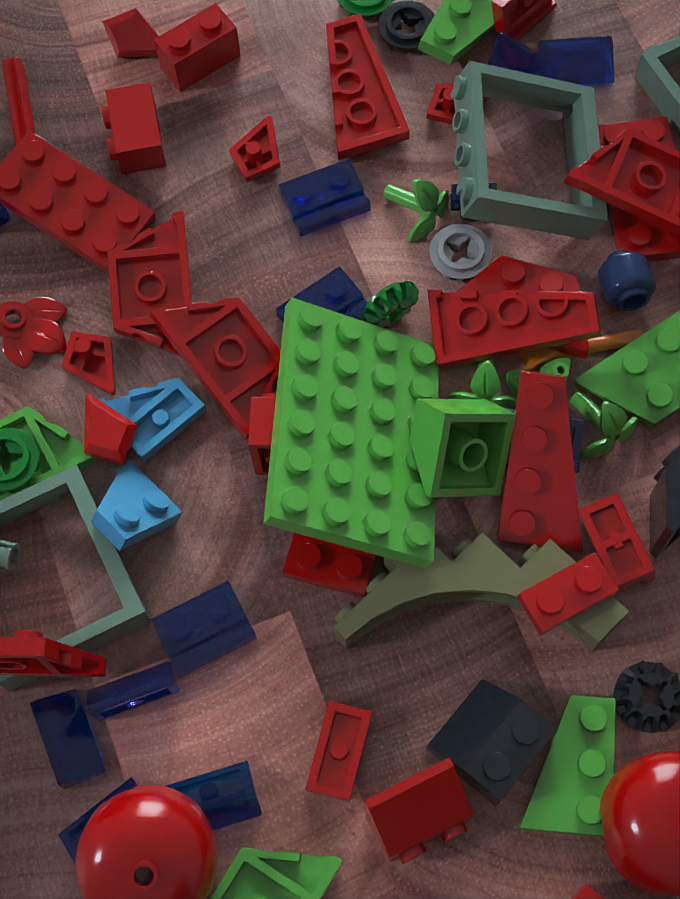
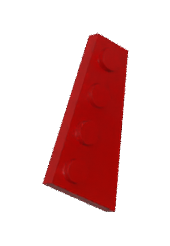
M361 13L326 23L338 161L409 140V127Z
M427 289L436 363L440 369L602 336L596 298L593 292L539 291L538 294H519L517 291L479 293L477 290H460V293L442 292V290Z
M521 370L515 408L516 418L510 443L497 538L500 541L529 545L536 544L537 546H543L551 539L561 549L583 552L565 377L563 375Z

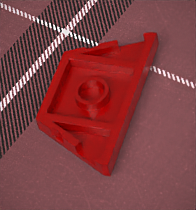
M628 127L617 135L609 145H604L594 152L590 159L582 165L571 169L566 176L564 183L680 236L679 150Z
M183 211L173 213L171 215L172 219L153 230L149 227L137 234L133 241L122 243L107 252L112 320L115 333L180 356L150 315L151 311L156 308L164 307V310L188 307V304L192 303Z
M501 255L455 293H460V290H477L479 293L517 291L519 294H538L539 291H580L578 279L575 275ZM588 339L547 347L585 360L589 353Z
M240 297L220 299L215 303L204 301L189 303L188 307L164 310V307L151 311L150 317L242 437L244 439L248 438L251 397H262L264 394L272 393L278 381L281 350Z
M19 630L15 631L14 637H0V675L105 677L107 659L105 657L43 638V634L40 632Z

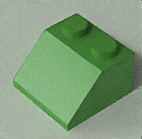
M417 398L410 443L425 495L430 498L500 495L516 414L487 399Z

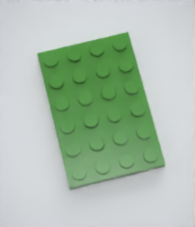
M291 297L285 306L264 525L422 568H427L434 562L436 498H430L425 495L410 443L417 398L438 399L439 367L436 363L433 344Z

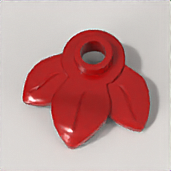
M35 297L24 304L17 301H8L1 304L0 336L3 337L2 346L5 357L14 365L27 369L33 360L34 352L49 355L64 353L67 349L66 339L57 322L66 315L67 308L57 300L47 297ZM15 314L20 317L21 321L17 324H10L6 321V317Z

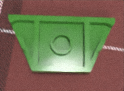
M680 310L575 378L573 385L580 391L587 390L619 406L633 417L639 418V422L650 428L655 427L679 411Z
M29 406L0 419V429L16 428L26 432L33 438L41 454L38 463L39 471L35 472L30 478L29 485H22L16 488L13 493L0 491V501L75 465L82 470L100 460L85 455L84 444L71 437L69 432L57 424H51L45 420L43 415ZM5 447L4 459L0 462V465L8 474L10 473L11 462L18 460V458H13Z
M241 848L210 899H322L341 867L343 860L337 856H317L295 852Z

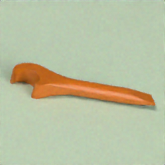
M642 329L630 330L588 339V354L623 348L643 335ZM549 348L513 354L522 357L526 362L525 370L535 372L551 360L574 357ZM509 356L501 357L500 361L503 363Z

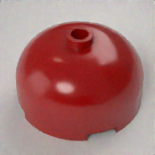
M661 751L630 761L621 767L608 782L599 808V813H602L603 833L607 844L603 846L617 871L635 887L656 896L680 897V751Z
M135 786L133 789L121 792L106 802L104 801L94 811L84 827L75 857V874L83 899H207L217 872V840L202 808L187 795L165 786ZM140 867L151 869L145 876L144 881L136 877L137 869Z

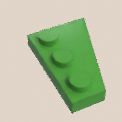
M443 0L420 39L418 50L452 65L477 45L486 33L494 28L492 0Z
M570 695L518 830L604 838L602 813H599L603 792L614 775L616 699Z

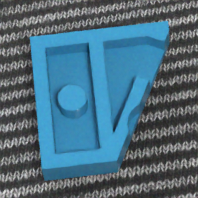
M179 377L159 382L155 387H141L129 390L128 396L105 401L104 397L98 399L137 424L138 431L131 449L144 463L207 411L205 404Z
M128 459L126 464L121 466L96 510L91 523L121 551L176 524L182 511Z

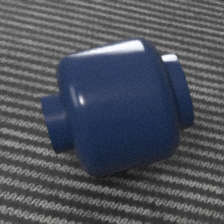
M627 250L615 251L608 256L607 260L603 262L598 270V280L605 300L610 306L622 311H635L648 304L656 290V280L649 262L641 253Z

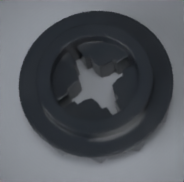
M410 0L396 2L387 7L380 16L379 31L381 40L387 41L391 50L397 47L402 48L406 54L410 49H418L420 39L435 15L429 7L420 2ZM402 21L408 27H414V34L409 33L406 29L402 30Z
M643 660L627 667L620 674L614 686L613 698L616 699L615 707L617 712L629 726L642 732L657 733L669 729L679 720L680 681L677 673L671 672L668 668L664 667L662 662L652 663ZM641 685L648 689H652L655 686H663V689L660 691L661 693L657 697L658 702L661 704L657 707L652 702L647 705L643 704L640 708L636 706L644 694L640 688Z

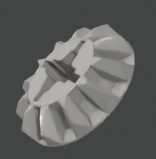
M468 224L449 225L437 232L431 241L429 255L432 268H436L441 273L443 279L450 277L456 279L458 283L464 279L473 278L489 265L492 258L491 243L488 237L474 226ZM468 244L467 257L469 259L462 257L454 263V252L452 250L459 252Z

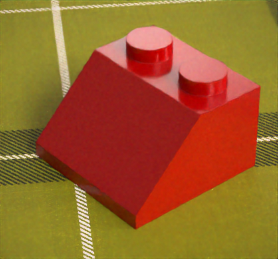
M450 757L364 800L365 812L389 861L399 857L402 864L426 853L427 850L424 844L438 836L441 837L443 843H446L467 832L468 829L465 823L473 817V812Z

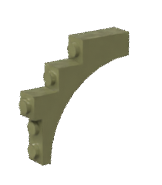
M483 532L474 541H471L469 538L462 541L451 554V557L454 559L453 561L439 548L434 546V562L427 568L384 557V568L389 574L386 575L382 572L377 575L365 590L368 594L357 605L354 602H350L337 614L334 619L337 622L334 626V635L348 649L370 630L405 612L440 603L472 601L501 604L525 611L517 599L519 593L576 562L553 540L549 539L541 548L536 544L530 547L518 561L522 566L520 568ZM612 596L558 627L567 631L593 652L623 621L629 611Z

